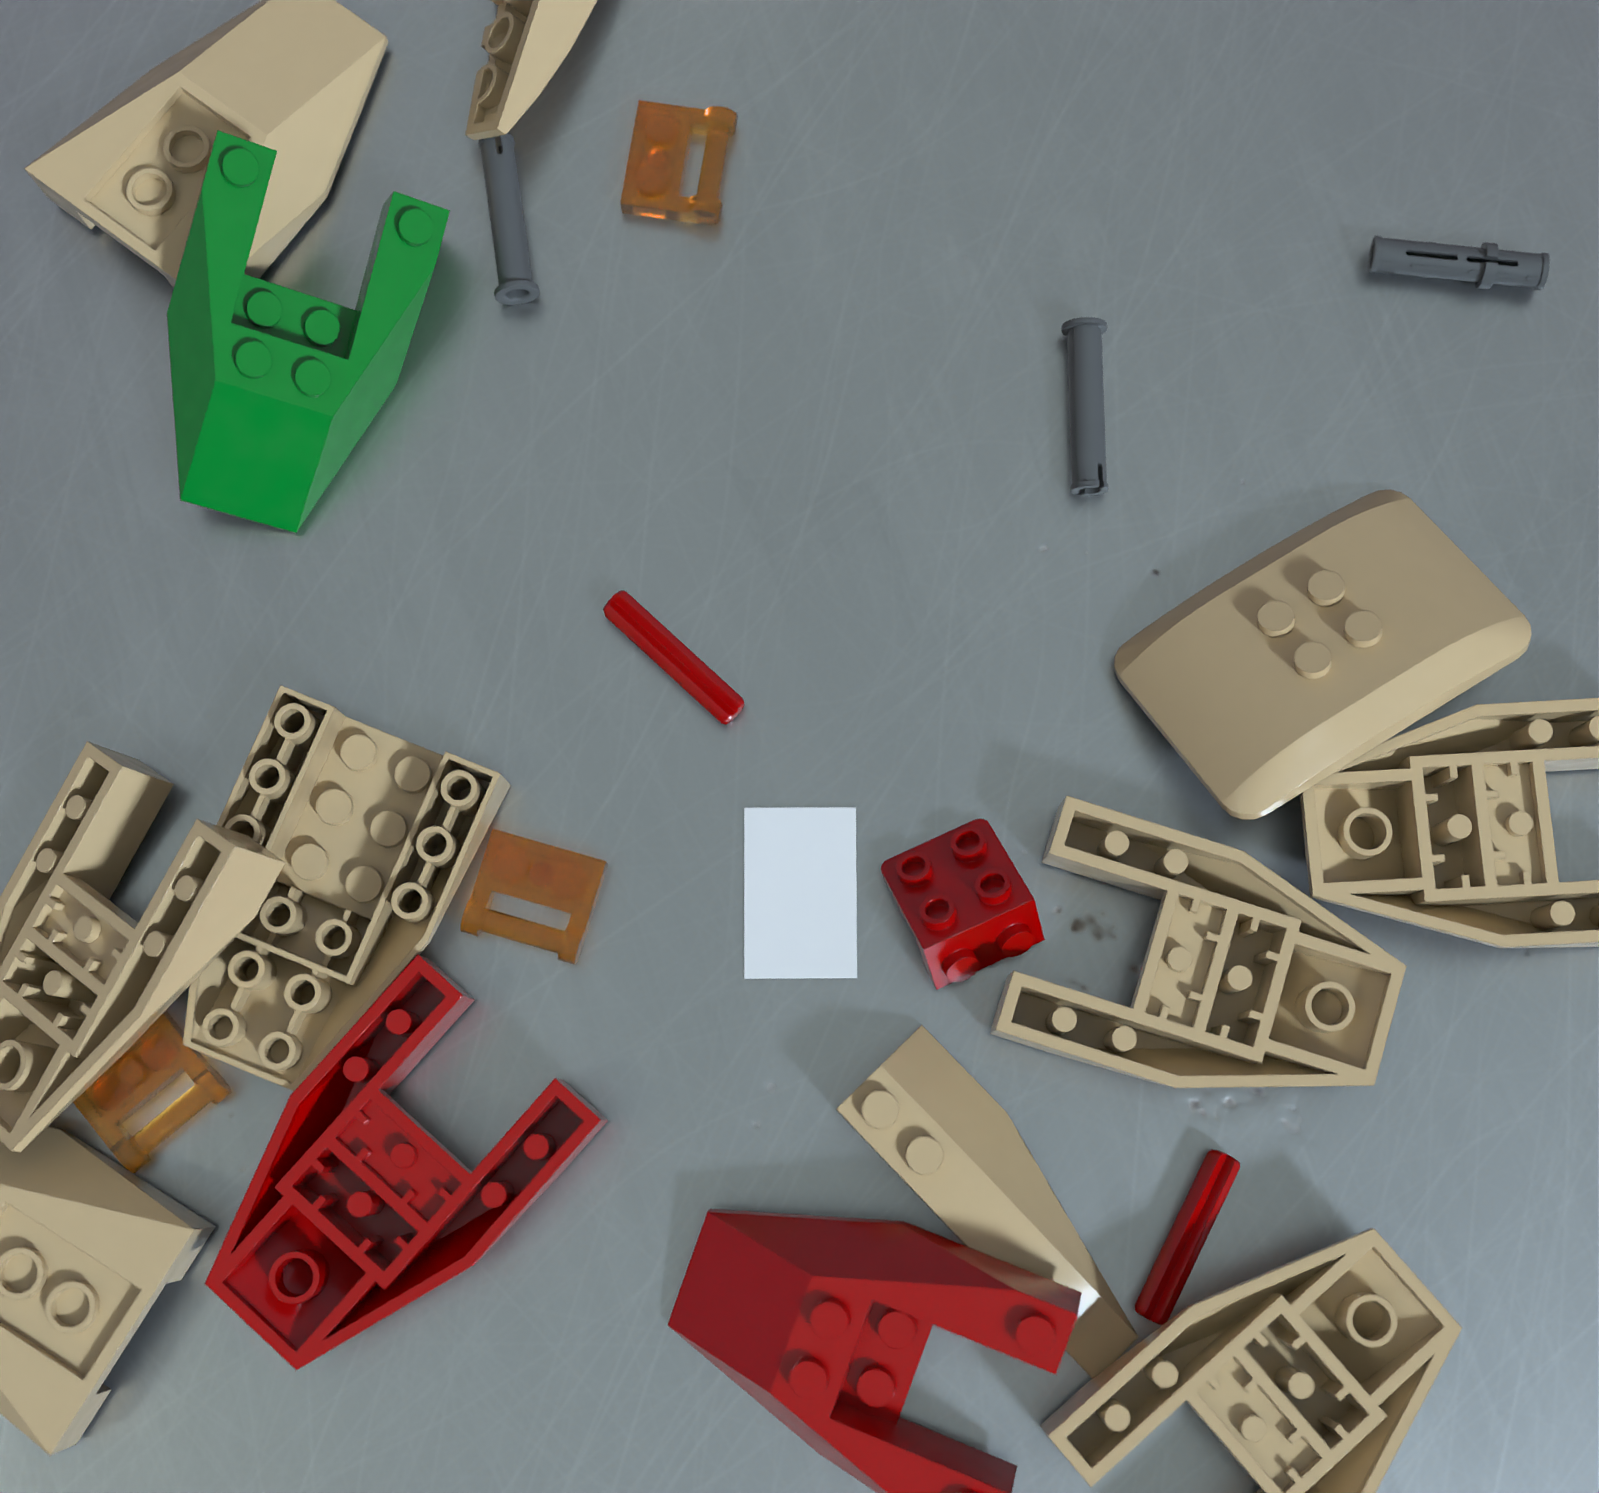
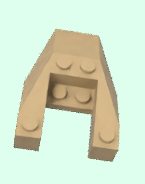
M1599 698L1477 704L1384 741L1300 794L1310 897L1498 948L1599 947V880L1559 882L1546 772L1599 769Z
M88 741L0 896V1141L8 1149L16 1152H21L113 1065L256 917L286 863L247 835L196 819L138 923L109 901L174 784L139 759Z
M1070 796L1064 798L1058 806L1041 863L1161 900L1131 1006L1127 1007L1013 971L1006 978L990 1034L1045 1052L1171 1088L1375 1085L1406 970L1405 964L1243 850Z
M1369 1228L1188 1305L1086 1383L1045 1420L1040 1427L1088 1485L1092 1487L1186 1401L1257 1483L1260 1489L1255 1493H1376L1462 1327L1374 1228Z

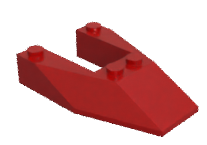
M417 955L290 1095L204 1283L295 1370L304 1367L476 1265L570 1165L608 1121L567 1082L554 1078L473 1171L467 1168L389 1096L474 1001L466 991L435 963L420 955Z
M709 1209L667 1326L818 1454L876 1493H1012L1017 1465L901 1418V1411L933 1325L1056 1375L1079 1314L1082 1292L905 1221Z

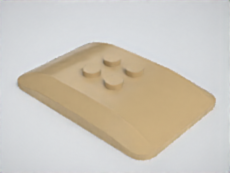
M1391 489L1378 490L1332 512L1287 537L1161 616L1118 649L1115 655V673L1120 683L1222 809L1233 817L1249 820L1267 815L1512 663L1527 651L1532 634L1531 625L1525 615L1408 496Z

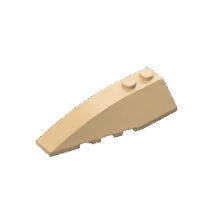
M491 0L498 5L497 15L494 22L484 28L481 47L489 53L488 64L484 65L476 73L465 133L467 137L472 140H480L506 135L541 94L571 50L597 0Z
M921 1025L836 1111L965 1246L1082 1292L1079 1314L1065 1351L1093 1379L1109 1367L1138 1338V1335L1008 1113Z

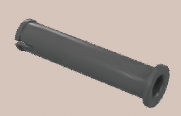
M510 133L500 136L499 154L496 150L495 137L480 139L478 145L481 150L499 286L494 290V296L499 303L519 305L538 298L540 290L538 284L532 281L514 150L515 140Z
M1094 317L1071 319L1064 322L1061 326V333L1067 336L1071 493L1075 495L1080 493V496L1100 495L1109 490L1106 474L1102 334L1107 331V323L1105 320Z

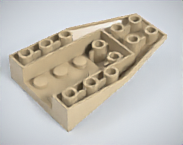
M261 0L152 68L24 169L48 199L89 229H92L95 225L162 273L174 288L217 130L277 151L244 273L259 279L328 197L388 45V39L380 31L335 0Z
M280 685L218 820L217 826L249 836L286 863L256 917L189 986L183 1045L295 1091L417 955H420L430 943L511 786L501 773L446 751L444 755L438 754L348 718L334 706Z
M47 1126L21 1152L11 1151L0 1141V1414L46 1453L52 1455L78 1443L111 1391L109 1387L103 1384L106 1377L165 1285L182 1280L215 1226L66 1130Z

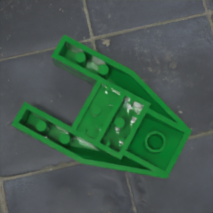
M217 130L166 314L179 498L182 502L291 533H297L397 384L435 269L450 210L395 191L392 192L382 206L355 310L246 275L244 273L277 151Z

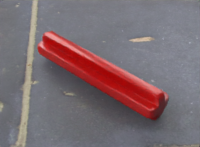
M620 590L608 600L603 608L606 618L720 723L726 725L739 715L744 707L743 698L628 592Z
M1211 1149L1207 1152L1137 1299L1135 1311L1158 1325H1163L1169 1320L1238 1174L1240 1162L1232 1156L1219 1150Z

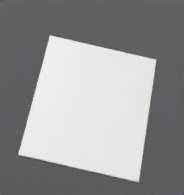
M856 807L744 808V979L857 978Z

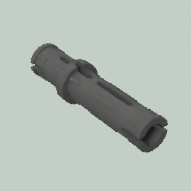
M1376 235L1372 239L1368 257L1369 273L1381 272L1423 278L1475 282V287L1479 289H1490L1492 284L1541 290L1547 281L1550 265L1548 253L1542 252L1538 254L1499 250L1497 243L1484 242L1480 248L1436 242L1382 238Z

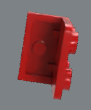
M985 819L972 820L887 859L881 866L883 878L917 940L926 971L936 990L953 982L965 981L975 975L977 971L1007 957L1019 956L1028 951L1033 945L1045 940L1035 899L991 825Z

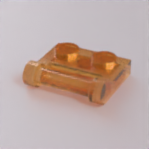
M639 100L620 201L622 213L703 225L719 223L723 203L718 197L728 139L735 134L738 120L737 113L722 106L700 109ZM692 134L707 135L697 193L691 197L681 196Z
M492 829L471 898L462 916L460 931L477 937L482 932L554 952L558 954L559 961L576 965L584 946L608 863L587 855ZM497 893L571 915L564 931L490 909L494 895Z
M167 1010L113 1065L73 1102L119 1162L132 1173H136L150 1161L149 1153L210 1102L217 1105L232 1092L226 1080L207 1062L199 1051L183 1045L184 1032ZM185 1071L195 1085L134 1136L129 1134L122 1123Z

